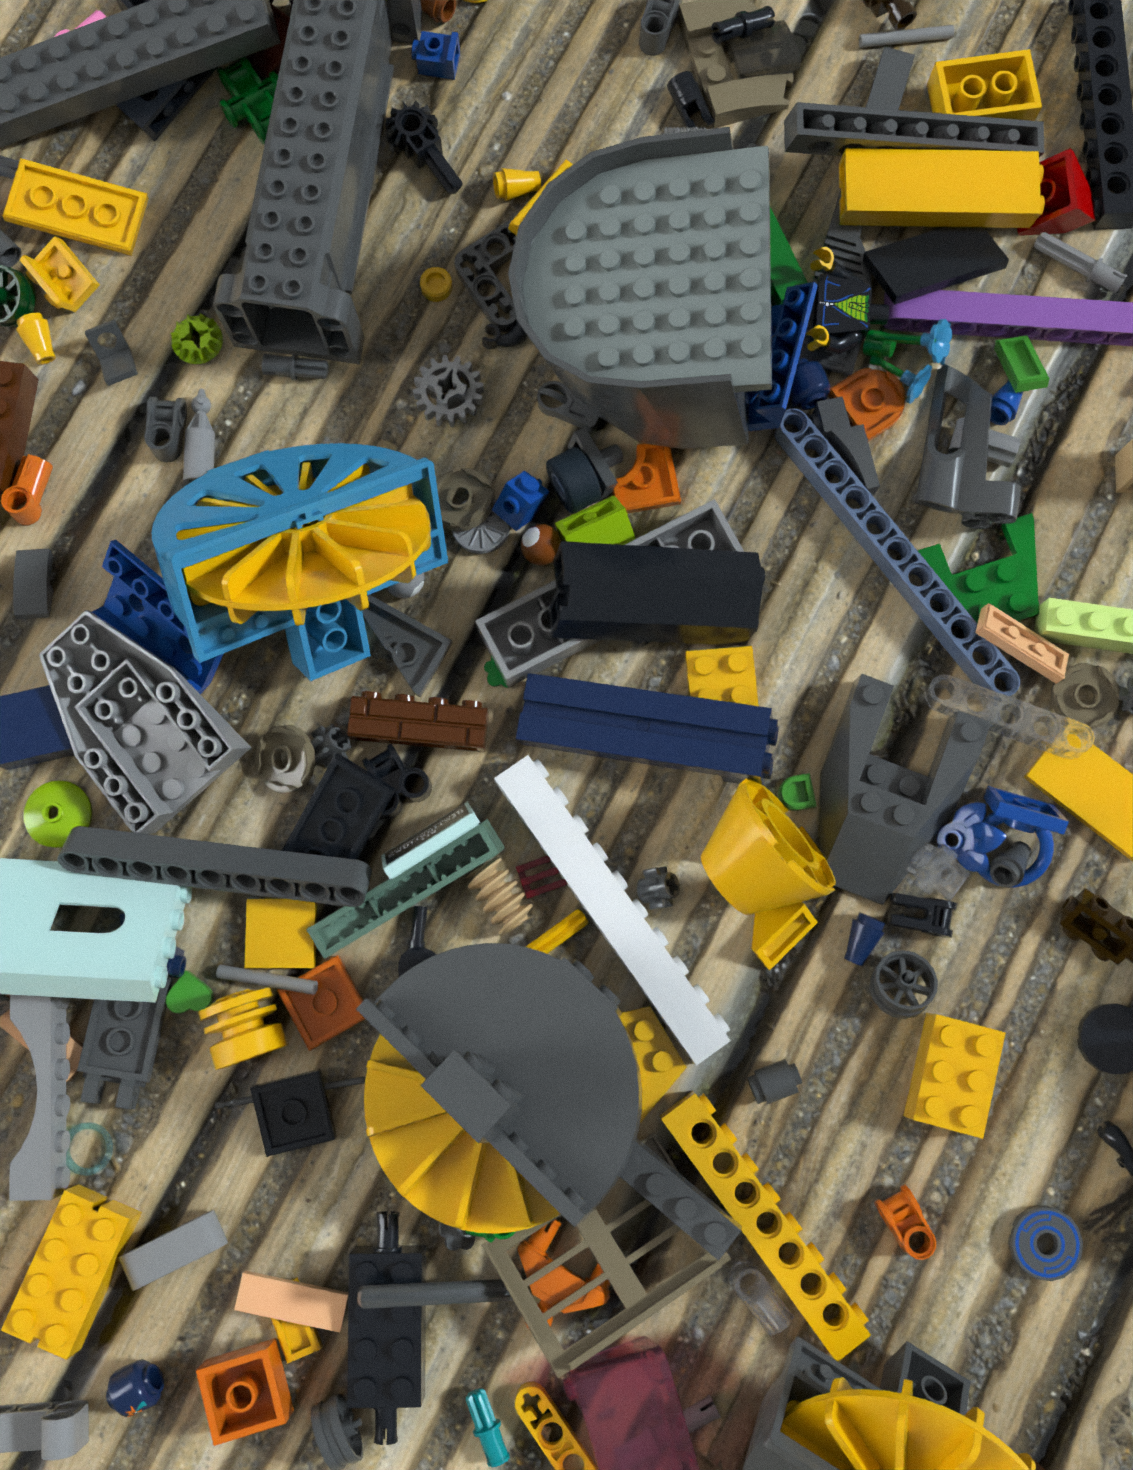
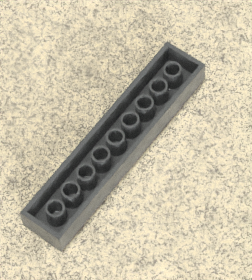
M150 0L1 57L0 148L280 44L281 40L269 0Z

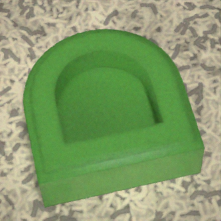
M810 773L789 777L780 785L778 798L789 810L799 811L816 807Z

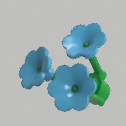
M940 319L937 325L934 324L930 333H923L921 336L890 334L870 329L864 341L863 354L871 356V365L882 367L901 378L900 382L909 386L906 402L911 404L915 398L920 396L924 386L929 381L932 366L926 365L916 375L908 370L902 371L885 361L884 358H890L893 355L896 343L921 345L928 349V353L932 355L934 363L944 365L950 351V341L952 339L951 323H948L946 319Z

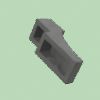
M843 396L818 401L809 419L872 496H874L880 484L864 424L850 426Z

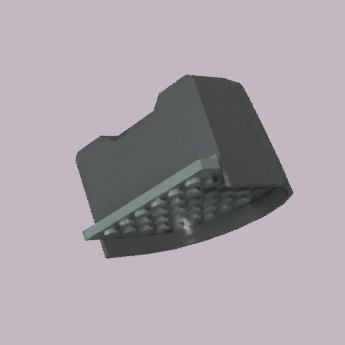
M730 127L639 137L590 152L546 185L519 225L508 271L517 321L561 382L598 416L639 443L677 449L747 445L749 443L748 391L772 390L770 169L768 146L734 149Z

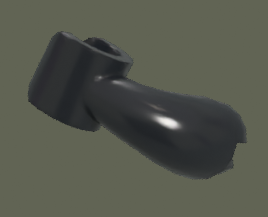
M517 319L514 322V326L506 334H500V329L496 325L488 324L485 327V332L489 335H494L495 338L483 337L482 344L487 349H495L498 346L514 347L523 343L528 335Z
M1105 1121L1104 1123L1107 1127L1104 1129L1099 1125L1098 1135L1120 1155L1116 1159L1118 1165L1126 1168L1129 1174L1133 1176V1148L1119 1126L1113 1122Z

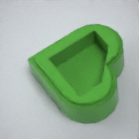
M186 970L168 992L165 1002L167 1008L174 1013H185L190 1009L200 1011L212 1004L214 995L208 985L192 972Z

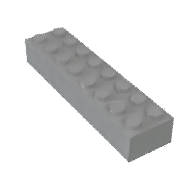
M715 499L625 544L744 552ZM555 580L475 620L478 632L508 688L526 679L528 673L536 674L601 641L593 639L552 638L549 606L556 592Z

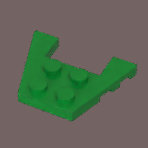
M1032 513L1018 517L1014 523L1001 525L1012 556L954 575L951 574L940 543L917 550L977 624L981 608L988 603L1018 622L1036 617L1039 614L1035 527Z

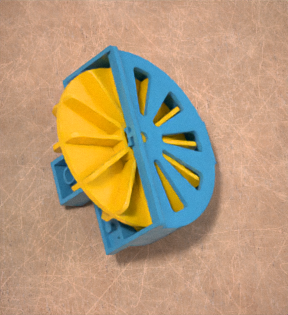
M313 444L273 451L266 450L208 470L206 474L180 489L163 505L156 515L151 532L153 546L170 605L174 614L186 627L194 658L199 663L285 629L292 663L310 681L371 656L362 610L369 607L367 595L399 582L409 583L415 576L448 563L433 462L426 457L416 460L398 451L362 444Z

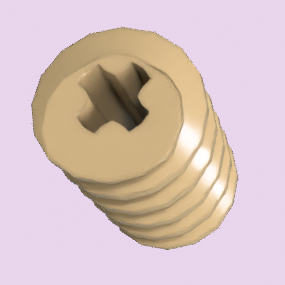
M501 857L483 864L465 878L473 877L468 885L470 890L481 888L475 897L477 902L488 900L483 911L485 913L496 911V914L491 919L492 925L504 923L498 932L500 937L529 920L531 917H528L527 913L533 907L531 903L519 904L525 896L524 892L515 894L511 892L517 884L516 880L505 883L504 879L510 872L509 869L500 871L496 869L502 861Z

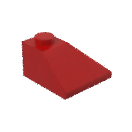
M1069 148L1039 162L1040 165H1043L1044 169L1043 179L1040 184V195H1043L1045 200L1044 210L1030 228H1017L1018 234L1025 236L1040 235L1042 232L1048 234L1067 233L1095 221L1092 191L1074 151Z

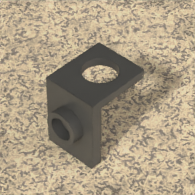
M115 320L85 331V335L100 361L104 381L107 386L138 374L132 351ZM109 332L114 334L117 339L112 346L104 347L97 342L98 336Z

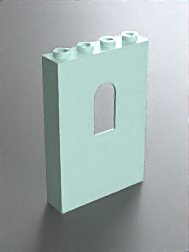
M0 858V994L156 1003L160 988L166 986L168 975L166 966L168 960L173 959L175 955V936L177 930L181 931L183 928V909L185 903H190L192 887L74 873L64 869L58 861ZM59 905L112 907L122 910L125 914V921L122 926L110 933L50 931Z

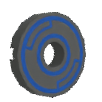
M1038 1205L1025 1209L1015 1218L1012 1224L1011 1235L1009 1234L1008 1245L1012 1258L1021 1270L1036 1279L1054 1281L1065 1278L1076 1269L1082 1257L1083 1240L1078 1226L1070 1216L1056 1208ZM1050 1233L1054 1241L1053 1247L1050 1251L1042 1253L1037 1247V1240L1040 1235Z

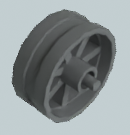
M901 950L891 952L881 959L870 977L869 990L873 1001L880 1010L891 1017L908 1019L914 1018L926 1010L937 993L938 979L934 968L925 958L914 952ZM898 964L899 975L886 965ZM906 966L912 968L916 972L906 970ZM880 972L892 982L881 984L879 980ZM921 976L926 986L915 984L917 978ZM884 991H890L894 999H890ZM913 992L926 995V1000L919 1005ZM906 997L910 1006L899 1004L900 999Z
M338 1393L331 1396L325 1402L321 1401L314 1404L311 1408V1422L315 1436L312 1444L314 1447H319L327 1466L331 1470H342L350 1463L354 1464L361 1461L364 1456L363 1443L359 1431L362 1420L360 1417L355 1419L352 1409L347 1408V1400L344 1396Z

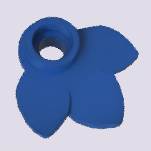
M979 802L970 803L959 808L954 815L952 823L944 825L937 834V845L940 851L947 856L956 857L963 868L972 872L989 870V860L986 853L998 848L1006 839V834L996 826L984 822L987 808L985 803ZM952 833L958 836L956 846H951L948 842V838Z

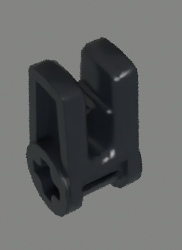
M891 893V904L905 907V909L921 910L924 913V917L919 919L904 916L903 913L899 915L890 914L887 917V925L921 931V933L952 938L953 930H950L952 912L956 911L957 903L936 898H921Z

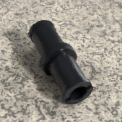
M764 6L751 12L740 11L735 14V17L714 22L711 30L718 29L719 31L712 32V38L716 44H721L724 41L737 37L745 39L750 37L752 32L771 28L774 26L775 20L768 21L767 19L775 17L772 7Z

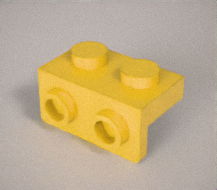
M56 236L50 240L35 259L26 255L19 259L27 269L25 272L27 277L44 289L46 292L44 297L57 309L62 307L76 312L100 286L66 243Z

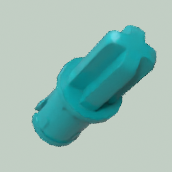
M483 1388L472 1390L468 1393L465 1400L475 1425L473 1434L475 1437H479L488 1467L500 1466L510 1458L499 1429L501 1421L495 1418L486 1391Z

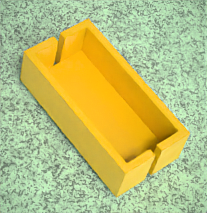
M80 1184L64 1190L1 1331L30 1344L36 1339H40L37 1345L38 1348L65 1360L81 1350L120 1263L118 1257L124 1254L142 1212L116 1200L105 1203L107 1196ZM100 1206L98 1211L94 1210V1208Z

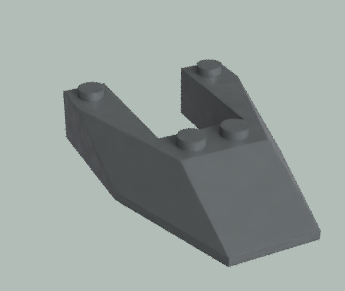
M861 674L853 683L820 772L818 848L833 872L836 880L834 887L883 905L937 838L939 830L950 821L981 754L991 722L960 710L948 717L928 776L869 754L894 685Z

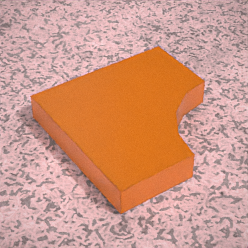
M650 444L637 445L635 462L623 477L616 479L618 483L612 492V496H615L625 507L627 514L680 505L681 497L671 448Z

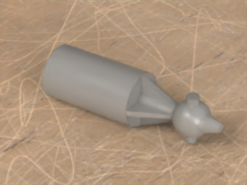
M199 389L197 396L192 399L191 407L196 414L185 430L183 483L186 485L206 474L208 470L214 469L215 432L206 415L211 409V402L206 397L204 389Z

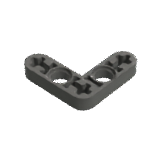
M514 218L457 253L454 262L455 271L460 281L489 322L496 325L501 332L511 330L516 321V313L513 299L496 277L493 270L512 258L517 236L508 230V227ZM510 240L513 241V246H510ZM492 243H500L505 249L499 255H491L487 248ZM464 262L474 263L475 271L478 275L475 279L470 268H464ZM483 284H491L496 290L492 296L484 297L478 293V289ZM499 302L503 312L510 314V319L499 318L498 308L495 304Z

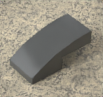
M49 548L16 550L13 578V606L16 619L50 617L54 593L50 584L54 556Z

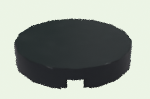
M1101 1004L1087 1011L1079 1023V1039H1077L1078 1048L1085 1061L1096 1070L1109 1074H1126L1133 1071V1009L1120 1004Z

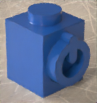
M523 471L505 484L492 511L517 531L536 517L549 491L542 485L540 479H536L528 472Z

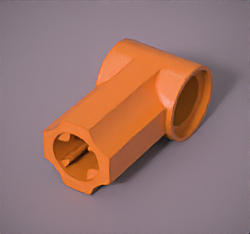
M30 454L22 457L12 486L7 488L1 496L2 507L21 525H31L39 520L42 513L40 501L53 469L50 462ZM26 502L23 508L17 510L19 504Z

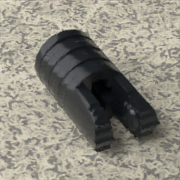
M684 71L671 78L667 88L685 127L696 128L690 115L699 110L701 111L702 119L708 126L714 123L715 120L693 73Z

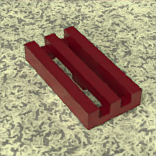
M548 855L516 866L527 899L568 884L565 879H561L531 890L529 884L560 873L554 867L526 877L525 871L550 863L551 860Z

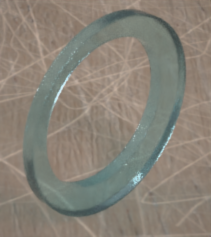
M93 1122L81 1123L69 1130L70 1144L73 1137L81 1130L93 1129L102 1134L107 1145L104 1159L100 1164L92 1168H84L77 1165L71 1157L69 1146L66 1152V1166L72 1172L86 1176L98 1173L107 1166L113 1154V1141L109 1132L103 1126Z

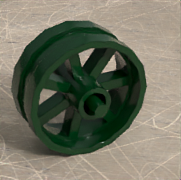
M0 265V326L8 328L18 327L17 319L34 311L36 303L35 287L22 271ZM8 273H10L14 278L9 284ZM4 309H5V311H6V313H7L8 316H6L5 318L1 319V317H2V315H3V312H4Z

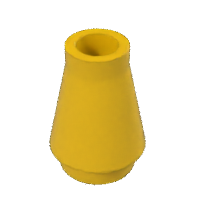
M501 168L499 172H494L493 188L496 198H503L504 201H508L533 191H538L541 188L539 171Z
M37 312L18 318L16 321L18 325L16 331L34 356L36 363L43 365L54 361L56 357L53 352L48 320L43 319L42 314Z

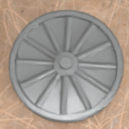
M491 511L488 518L479 526L467 531H452L456 542L463 549L471 553L485 554L495 551L504 544L509 536L510 526L496 513Z

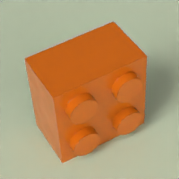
M276 1338L206 1359L196 1370L214 1446L286 1424L294 1412Z

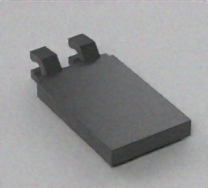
M167 977L166 986L160 988L156 1003L94 999L77 1071L83 1072L82 1077L85 1078L81 1102L101 1104L105 1090V1081L120 1083L115 1107L123 1109L136 1108L140 1093L139 1087H145L146 1082L150 1083L167 1008L166 996L171 989L173 978Z

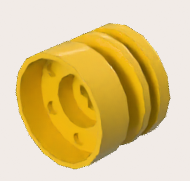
M271 988L239 991L217 999L209 1007L198 1012L200 1021L215 1017L218 1020V1023L204 1028V1034L222 1033L223 1040L209 1048L215 1070L232 1066L288 1045L282 1023L264 1024L263 1018L277 1010L276 1004L259 1008V1002L273 996Z

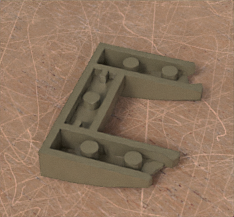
M696 0L679 4L677 21L701 93L715 120L712 123L713 128L785 110L789 106L790 101L784 98L785 86L792 87L793 73L733 80L722 45L716 44L712 38L711 33L719 31L718 29L711 30L714 22L735 17V14L740 11L751 12L758 10L753 4L754 0Z

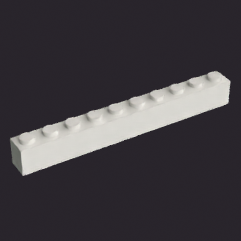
M529 755L525 756L495 777V783L546 856H549L551 863L559 870L561 877L566 880L570 890L686 1055L697 1066L731 1041L726 1035L730 1028L719 1013L714 1016L705 1005L710 1000L698 984L692 987L685 977L689 973L687 967L677 955L672 958L665 949V946L669 943L658 927H655L653 930L644 919L648 916V913L637 898L631 901L624 891L628 888V885L617 870L611 873L604 863L609 858L597 842L593 845L585 836V833L589 830L578 814L572 817L565 808L569 803L558 786L554 789L550 787L545 779L549 776V773L539 759L533 762Z

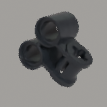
M392 743L387 745V750L371 759L366 757L362 760L368 772L396 789L393 795L394 804L389 810L383 812L381 816L383 819L394 818L401 812L403 807L402 798L404 796L412 802H421L427 799L432 792V783L426 773L419 768L406 770ZM414 777H420L424 780V787L418 793H410L407 790L409 780Z

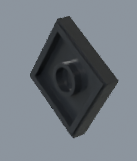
M321 1069L250 1087L266 1157L336 1139V1131Z

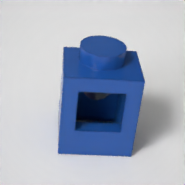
M422 31L420 40L414 39L412 44V60H416L418 74L455 80L460 57L458 33L452 32L451 35Z

